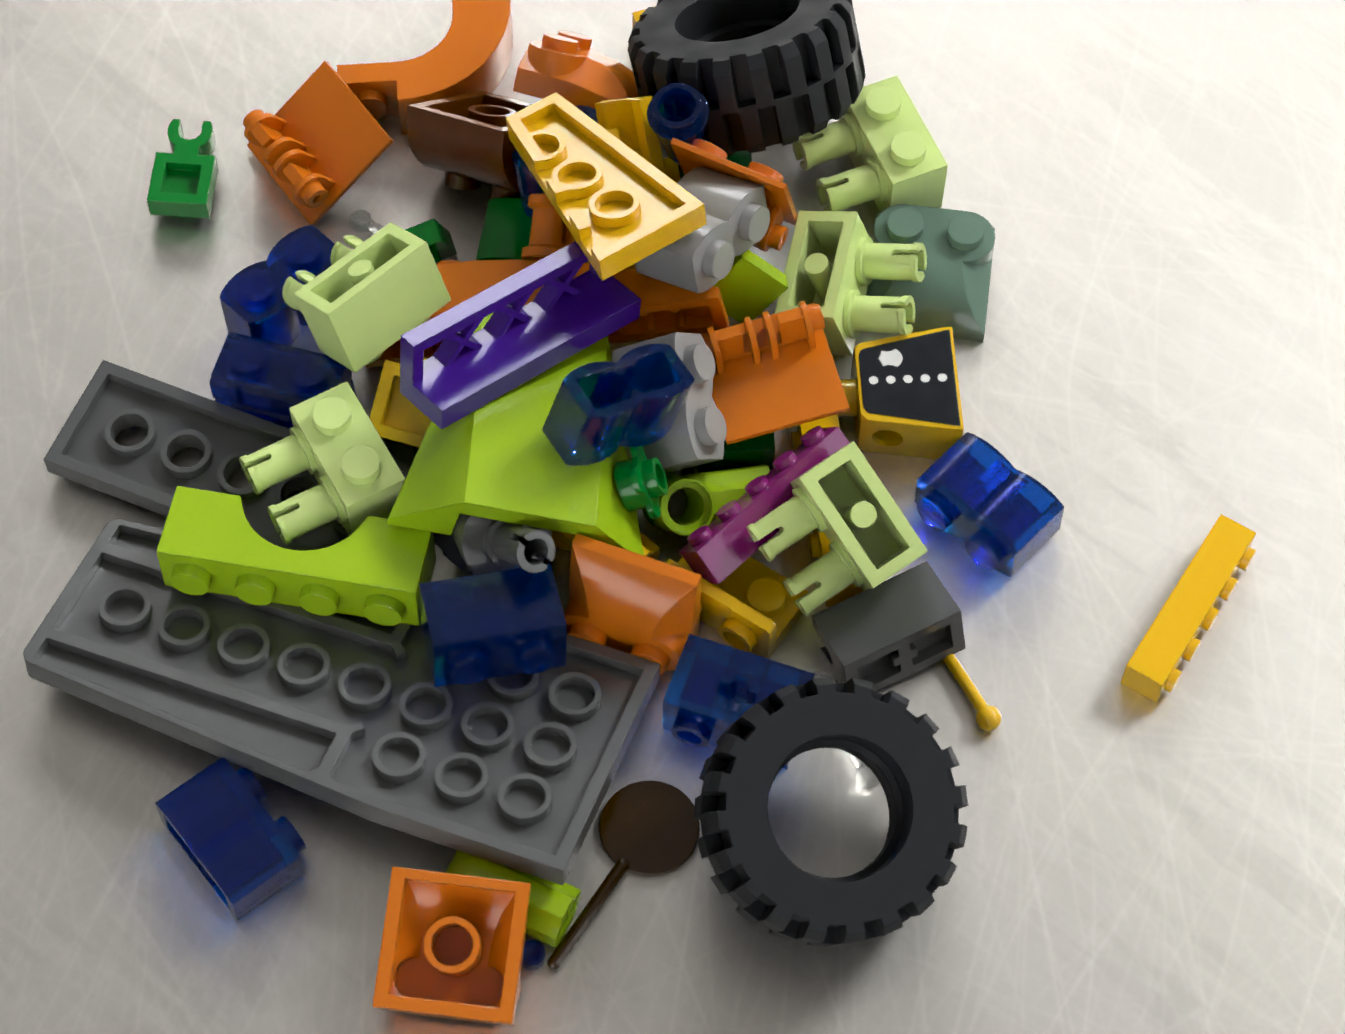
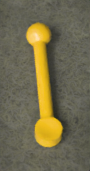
M949 654L943 661L976 710L975 720L977 725L982 730H995L1001 723L1002 716L1000 711L995 706L987 705L955 654Z

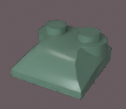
M909 204L893 205L876 214L873 242L896 244L923 243L927 253L926 270L918 269V271H923L925 274L922 282L872 279V282L868 285L866 296L902 297L904 295H911L915 303V323L906 322V324H912V333L952 327L954 339L983 342L992 256L995 244V228L992 227L990 222L974 212Z

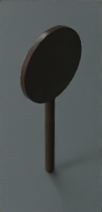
M639 781L621 788L608 800L600 818V839L605 852L615 865L549 957L547 965L550 969L556 970L561 966L626 871L640 876L667 874L682 866L693 854L697 846L696 839L699 838L700 822L699 819H694L695 806L681 790L660 781Z

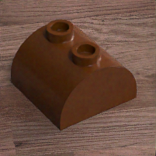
M477 91L407 106L406 126L410 148L421 164L445 172V186L457 190H476L480 188V182L492 185L491 199L503 197L527 199V195L543 191L509 139L506 117L532 104L485 91Z

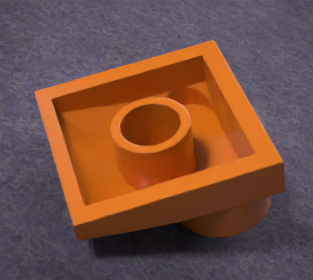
M558 31L557 35L544 33L543 40L529 43L517 68L513 91L541 99L557 92L575 107L596 113L595 103L605 100L639 97L632 70L619 61L591 49L592 38L567 31Z
M576 533L571 547L569 601L560 619V625L569 635L660 663V675L664 674L665 671L678 670L682 666L685 657L691 656L700 634L702 575Z
M392 866L372 1007L415 1015L514 1025L516 1005L521 991L520 975L531 883Z

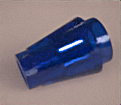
M671 83L662 87L648 105L647 119L650 127L665 149L667 156L672 161L679 163L670 144L672 138L690 145L694 139L703 140L709 117V106L705 97L698 90L684 83Z

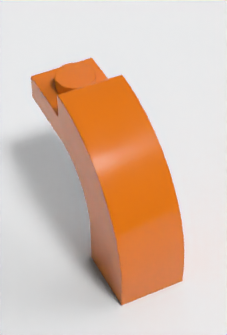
M452 0L453 14L449 31L443 40L429 52L405 61L337 65V73L375 120L382 117L399 116L402 135H407L408 105L477 91L494 92L507 71L512 54L511 0Z

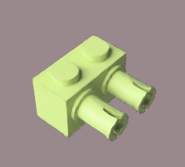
M897 75L864 86L855 104H851L847 113L838 121L827 124V128L815 134H804L799 137V141L792 143L795 158L797 161L802 160L800 161V167L804 171L811 169L812 166L849 154L856 167L816 180V192L821 206L827 205L824 207V211H841L870 200L875 201L880 212L898 204L942 207L948 164Z
M799 210L784 271L787 277L788 289L778 297L774 314L797 308L798 302L805 301L806 305L811 303L819 304L825 322L823 330L832 355L852 356L855 341L860 332L893 333L908 336V334L913 332L912 324H906V322L915 323V303L911 295H904L902 297L866 296L872 279L922 282L925 274L923 271H918V269L926 270L927 268L925 245L923 243H874L871 237L868 236L858 212Z
M391 222L364 242L354 235L344 236L345 243L354 249H350L337 241L331 250V266L317 277L306 270H298L295 272L297 278L306 284L303 285L289 276L283 285L282 296L284 302L289 307L302 312L319 350L355 373L365 365L376 361L387 348L401 339L402 334L428 321L431 315L451 301L427 242Z
M347 381L290 407L289 410L293 427L289 428L290 436L249 455L239 457L249 484L253 482L252 489L256 495L306 470L310 474H314L318 481V485L276 505L272 504L267 507L271 521L277 533L281 532L279 535L285 545L291 543L293 539L335 519L340 524H343L349 536L357 530L368 516L388 519L405 481V477Z
M854 441L843 446L791 481L790 483L794 488L792 489L794 497L754 524L751 523L746 526L754 542L759 541L776 528L779 529V534L758 547L769 562L815 529L820 533L824 532L830 541V551L791 578L783 581L790 596L797 595L813 583L816 584L813 590L795 601V604L805 616L810 615L815 608L852 583L856 587H861L862 590L873 589L928 552Z

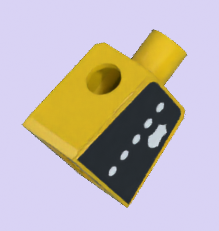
M952 327L936 328L910 333L908 336L899 335L862 342L856 345L853 350L851 379H840L850 411L839 413L838 417L854 416L858 448L864 452L946 461L958 460L964 425Z

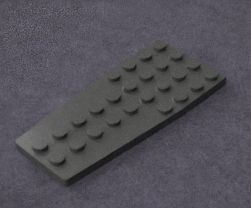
M115 519L105 525L24 649L23 656L27 673L35 680L369 821L562 886L660 679V663L478 605L429 593L427 594L420 626L404 623L384 626L371 622L366 617L341 613L321 616L312 614L302 607L272 602L262 606L253 605L240 600L238 597L209 592L203 595H189L174 587L165 586L156 553L163 529L124 519Z

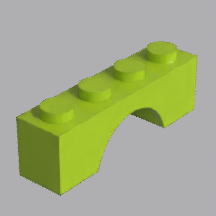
M182 486L176 487L156 550L165 586L174 587L183 593L203 595L209 592L234 596L246 603L260 606L268 605L271 602L302 607L312 614L321 616L333 615L334 613L366 617L371 622L384 626H394L399 623L420 626L436 563L433 532L386 524L387 518L368 516L350 536L329 547L305 551L282 548L262 538L250 526L244 514L241 496Z

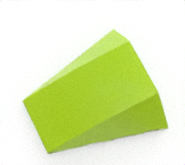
M493 313L484 317L474 333L486 325ZM608 336L442 430L431 421L386 524L451 535L459 514L575 535L577 533L644 555L637 510L630 512L626 509L618 493L614 476L615 463L628 459L624 444L619 400L613 381L612 357Z

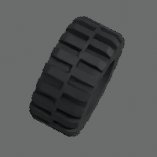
M658 0L656 7H648L640 15L639 21L635 22L628 40V53L639 97L652 96V101H662L668 108L671 125L665 134L659 135V139L672 147L670 144L672 138L690 145L694 139H701L718 146L727 153V156L733 155L736 151L748 150L749 154L766 151V147L779 143L785 146L799 141V137L804 134H815L827 128L828 121L831 119L839 120L847 113L850 105L855 104L864 86L863 82L866 77L852 0Z
M833 677L813 678L805 684L786 686L756 703L728 726L716 741L718 745L712 756L706 759L699 777L703 781L701 795L695 798L694 819H700L702 837L696 840L701 858L708 857L715 872V875L710 878L721 895L726 893L730 895L738 904L735 911L750 923L759 922L769 928V934L787 941L807 942V945L831 946L862 942L870 938L887 935L902 928L904 921L910 917L921 915L935 902L932 894L938 887L948 885L957 868L951 861L954 850L964 847L968 826L958 824L959 809L968 806L966 785L955 786L951 768L960 764L952 747L950 746L942 750L932 736L940 728L926 713L915 717L906 709L910 701L909 699L893 690L883 695L873 691V682L852 678L845 683L835 682ZM834 748L857 757L877 777L887 799L889 827L884 846L879 855L868 866L849 876L828 878L803 871L786 857L777 844L771 830L768 816V798L771 786L780 770L791 759L809 750Z

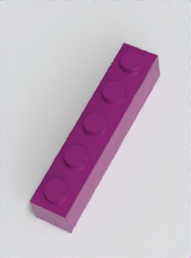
M816 426L807 431L801 437L802 444L794 451H787L775 459L773 462L774 468L768 474L758 476L750 481L744 488L746 493L737 501L732 500L723 505L716 512L718 518L709 526H701L692 532L687 538L689 543L679 551L692 571L701 574L703 579L712 584H720L758 550V547L772 538L779 531L778 528L759 541L754 542L746 526L751 523L754 524L794 497L792 493L794 488L790 483L791 481L843 446L849 444L840 428H821V426Z

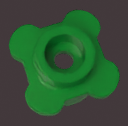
M636 442L630 445L632 458L615 463L614 476L617 490L628 511L633 512L646 508L651 519L659 518L661 516L659 497L668 493L666 474L659 459L656 457L647 459L641 443Z

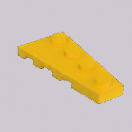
M557 92L506 117L509 139L602 281L706 225L704 203Z

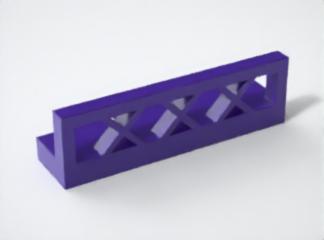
M575 241L402 334L400 393L442 430L638 319L641 299L613 276L602 281L591 263L588 271L574 278L583 263L588 261L582 249ZM543 286L534 300L524 305L534 290ZM493 313L486 325L474 333L484 317ZM442 341L433 356L424 360V350Z

